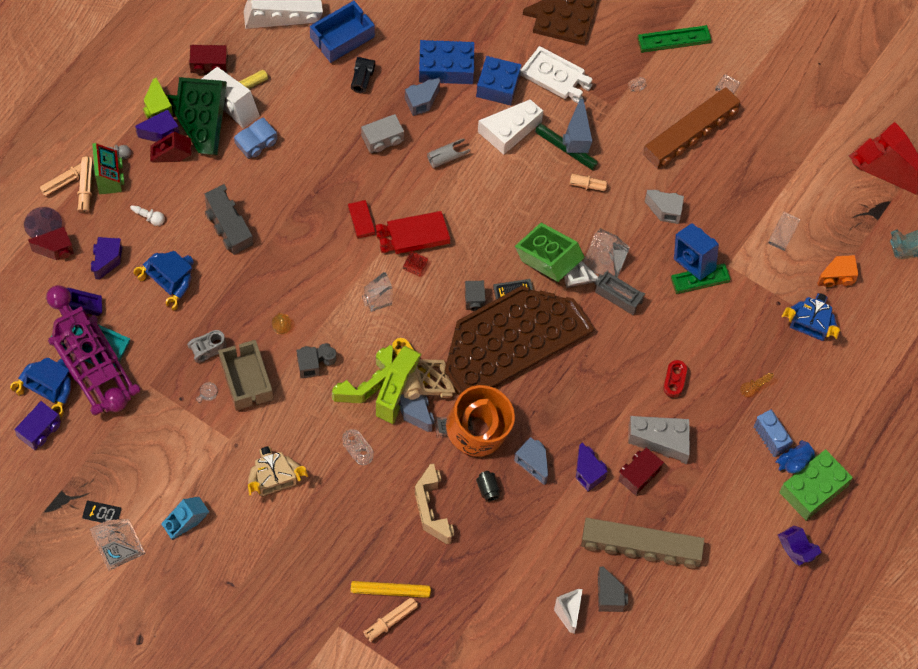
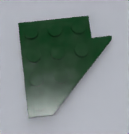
M179 77L177 95L165 94L172 106V110L188 137L191 138V142L198 153L218 155L227 82Z

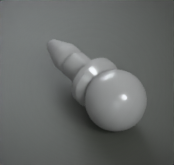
M115 145L114 148L108 147L117 150L118 158L122 157V160L128 159L131 155V150L127 145H120L119 147Z

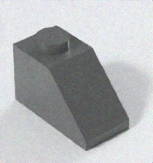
M599 567L598 612H623L624 606L628 605V593H624V586L606 568Z

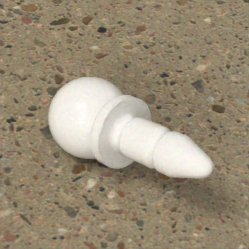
M130 206L131 210L136 214L147 217L146 221H150L154 226H161L165 221V216L159 211L154 212L151 209L149 212L139 206Z

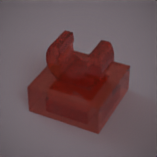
M411 251L403 265V270L420 277L428 262V258Z

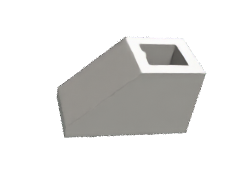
M647 190L645 203L658 219L664 222L679 224L684 196L677 193H664L659 190Z

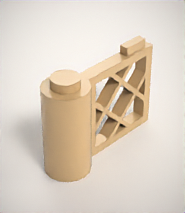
M420 359L417 366L424 368L426 373L424 374L416 367L415 372L409 374L403 389L404 397L410 400L417 399L420 395H440L441 398H451L455 393L453 385L444 373L446 366L444 360ZM439 366L441 374L434 370L432 367ZM427 374H432L434 377L437 378V381L434 382L427 376ZM423 380L430 386H432V388L425 389ZM441 381L445 384L447 389L438 385V382Z

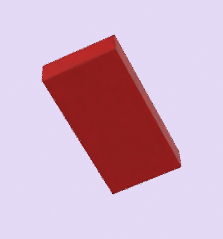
M366 200L349 203L348 210L357 239L375 235Z

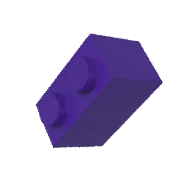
M40 401L14 430L20 440L33 450H36L46 442L47 437L59 428L61 420L58 413Z

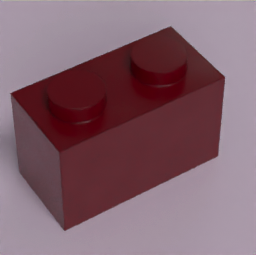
M190 45L189 65L191 73H210L216 67L227 73V45Z
M647 447L642 452L640 450L637 451L632 457L633 461L629 465L626 463L619 471L618 481L635 496L662 470L664 464Z

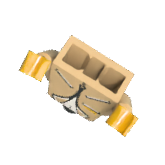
M270 446L263 447L259 450L261 458L255 460V466L251 468L249 474V496L254 491H257L260 496H264L297 485L296 478L298 481H301V476L305 475L308 477L306 468L300 466L290 457L284 456L282 452L273 454Z

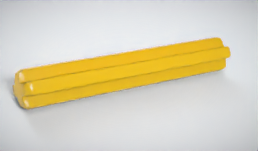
M351 582L352 593L428 598L431 592V587L428 585Z

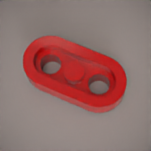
M674 360L668 365L663 390L669 397H678L683 391L687 373V366L683 361ZM674 370H678L680 373L676 374ZM670 387H674L676 390L672 391Z

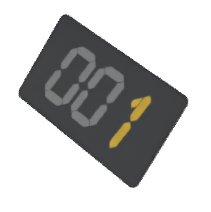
M88 500L82 519L116 526L122 508Z

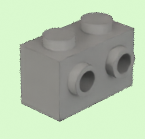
M394 114L362 126L361 136L371 154L373 152H380L386 147L400 144L404 141V130Z

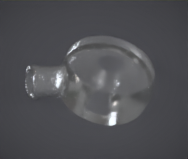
M212 382L204 383L200 388V395L196 397V401L201 403L204 399L208 401L215 399L218 394L217 386Z

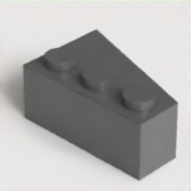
M223 184L204 194L206 203L205 215L209 221L212 220L215 224L214 229L217 235H222L225 248L227 250L230 249L234 255L252 246L253 236L242 216H239L234 208V201H230L227 197V188Z

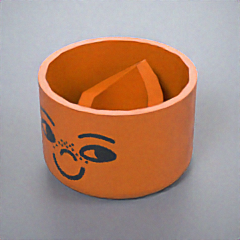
M486 385L467 388L459 395L447 416V435L452 444L467 455L481 457L492 454L499 449L512 430L515 421L513 406L506 395L496 388ZM469 417L482 419L487 424L488 431L481 436L472 435L468 429Z

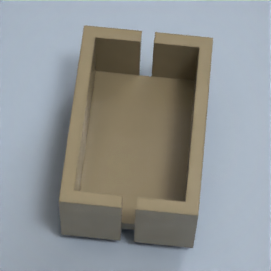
M256 340L239 344V357H237L235 346L218 350L219 360L236 411L253 406L252 402H256L257 405L273 400V391Z

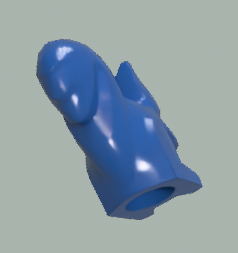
M801 440L797 447L794 449L789 448L788 453H783L775 463H779V471L785 469L791 474L798 473L815 458V452L808 442Z

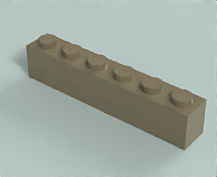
M592 518L585 519L581 547H585V549L590 551L603 550L608 554L620 553L630 558H635L636 556L643 557L647 561L660 560L670 565L676 563L683 564L687 568L700 566L704 546V538Z

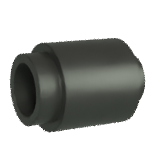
M490 471L480 473L476 482L482 498H485L486 502L498 499L501 490L495 473H490Z

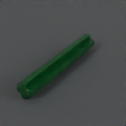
M541 123L536 127L535 132L567 153L566 145H563V137ZM567 153L591 170H594L598 164V161L587 153Z

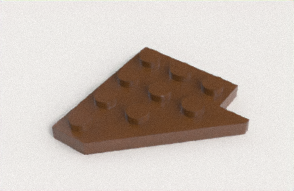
M541 0L524 8L523 15L536 18L533 33L585 46L598 0Z

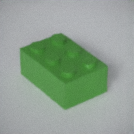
M542 222L515 245L523 263L557 282L585 258L577 241Z
M825 449L800 472L794 474L783 483L779 493L807 521L846 489L853 477Z

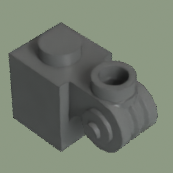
M328 343L321 344L319 348L305 346L296 350L300 379L320 376L319 363L322 361L327 366H331L336 362V351Z

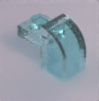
M898 229L891 232L892 239H890L896 258L908 259L918 257V230L903 235Z

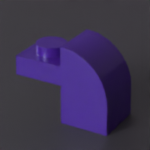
M793 525L778 534L784 550L798 566L805 562L813 561L817 555L822 553L818 545L808 541L803 528Z

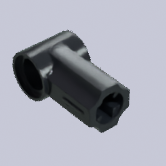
M357 57L354 67L355 73L351 83V89L356 93L366 92L370 76H373L375 60Z

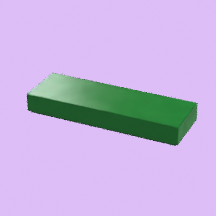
M725 263L718 264L716 270L701 280L689 271L671 275V281L676 294L728 283L731 280Z

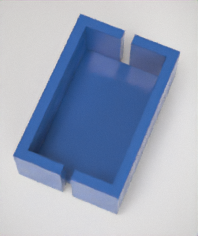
M355 1L348 3L310 25L311 40L319 49L321 48V52L330 63L375 37V25L366 14L363 15V10Z
M420 40V83H424L429 79L439 78L440 83L473 84L474 42Z

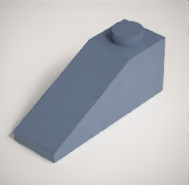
M584 99L579 100L566 134H563V145H566L567 153H588L592 143Z

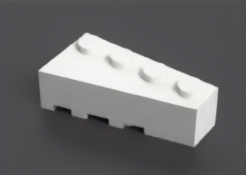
M247 0L244 8L245 29L316 23L320 20L323 13L321 0Z

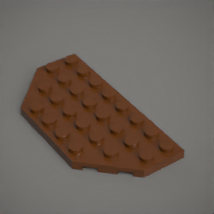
M520 286L457 321L444 373L458 395L467 388L477 385H486L494 388L594 332V328L574 298L555 296L554 293L542 290L539 292L531 290L529 287Z

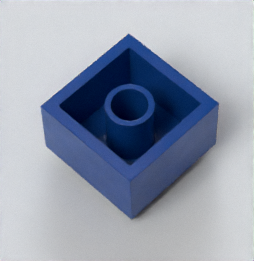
M486 56L477 84L476 97L511 106L520 79L522 64Z
M691 223L676 234L674 260L701 280L716 270L719 243L704 233L701 228Z

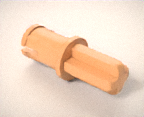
M572 173L570 185L583 187L586 190L590 188L605 191L607 187L606 181L593 179L590 176L586 177Z

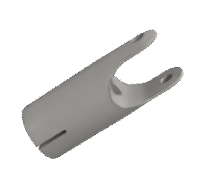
M465 139L457 140L427 153V158L432 168H436L469 153L470 149L463 152H456L453 149L455 145L462 143Z

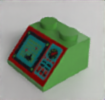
M93 143L95 178L99 194L122 192L121 185H125L123 173L120 174V169L123 168L122 157L118 158L117 150Z

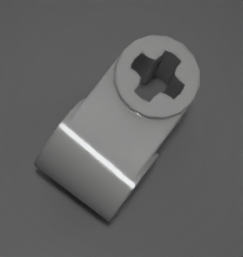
M213 330L203 336L194 338L187 344L188 348L193 351L195 362L198 363L219 354L218 350L225 349L227 346L224 334L219 330ZM215 340H221L220 343L213 344Z

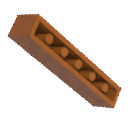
M727 87L723 88L647 143L644 147L643 155L657 169L667 166L675 156L682 155L686 148L694 146L701 137L708 136L716 126L720 127L730 116L734 117L739 112L741 101Z

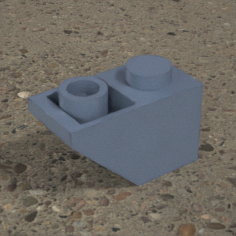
M439 78L429 79L422 84L411 85L405 89V101L412 116L431 109L440 90Z
M401 394L398 404L401 406L400 410L403 419L427 432L432 431V424L435 422L432 412L429 413L427 406H429L427 396L420 395L419 398L410 400L405 398L404 394Z

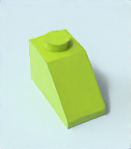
M154 78L144 98L145 108H143V112L146 118H152L166 110L173 116L172 106L157 78Z

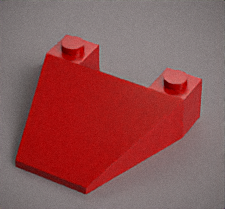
M896 122L887 126L873 140L869 138L849 155L852 163L860 170L915 195L918 194V153L906 133Z

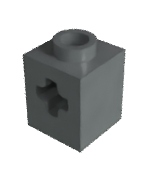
M484 280L465 281L466 310L476 311L485 306Z

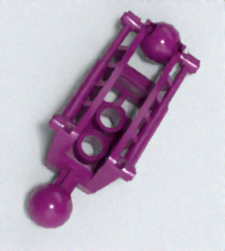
M61 285L51 287L46 293L47 303L50 307L58 309L62 316L53 323L52 337L48 338L49 344L55 347L72 377L78 382L92 405L90 407L92 415L96 416L102 413L103 410L106 413L109 411H122L128 401L131 400L130 396L140 393L139 385H133L118 361L117 355L99 328L97 317L94 315L88 317L82 306L72 310L69 305L71 294L66 287ZM79 327L83 334L76 336L73 334L72 329ZM88 344L92 347V351L86 353L82 350V346ZM95 355H98L102 362L101 364L98 363ZM89 358H91L95 365L90 370H88L84 363ZM120 376H122L123 379L125 380V382L127 383V385H128V389H127V390H126V387L124 386V384H123V382H122ZM113 379L118 388L108 389L103 396L98 386ZM82 380H86L90 387L87 388ZM94 391L100 404H96L90 392Z

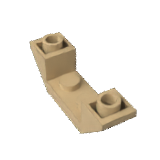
M430 464L415 486V497L424 531L442 542L451 544V536H454L452 524H448L447 518L434 521L433 511L428 509L427 503H430L428 491L438 489V482L441 481L439 470H435L434 464Z

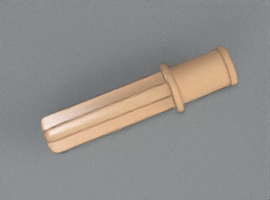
M82 157L80 187L77 195H79L77 211L84 213V210L86 213L90 211L93 164L91 157Z
M81 163L75 167L71 166L70 170L40 187L41 192L47 196L73 180H79Z
M409 598L382 619L378 618L375 624L363 631L364 635L372 642L380 634L388 632L391 626L415 610L418 604L414 599Z

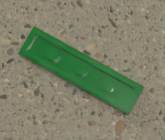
M707 25L638 34L637 37L641 53L711 43Z

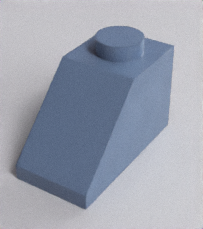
M530 437L515 453L514 461L545 485L548 478L546 449L540 441Z

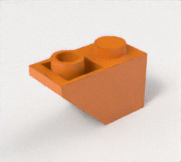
M855 255L836 256L821 273L817 282L818 286L832 287L834 285L850 286L855 284L858 277Z

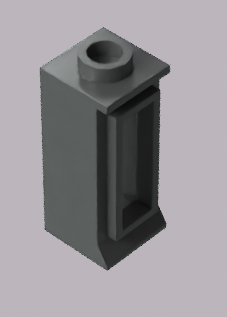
M608 270L603 276L600 274L595 282V285H597L595 293L633 316L636 313L638 304H642L644 301V292H640L610 274Z

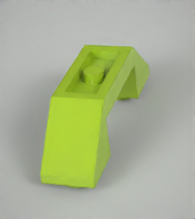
M389 345L387 348H382L377 352L376 365L381 370L376 371L368 382L361 383L357 390L347 380L343 383L340 382L332 389V400L334 402L363 403L381 389L389 367L392 364L393 347Z
M406 346L402 347L389 367L376 400L377 417L391 424L395 423L401 408L397 404L409 374L416 370L422 355L421 353Z

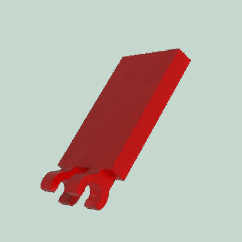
M442 211L387 221V226L384 224L375 225L377 239H380L381 253L394 250L395 254L450 244V236Z

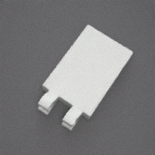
M540 46L522 67L520 74L522 77L564 99L570 96L576 103L583 99L581 96L583 91L574 87L579 83L582 88L589 91L593 81L591 77L584 75V69Z

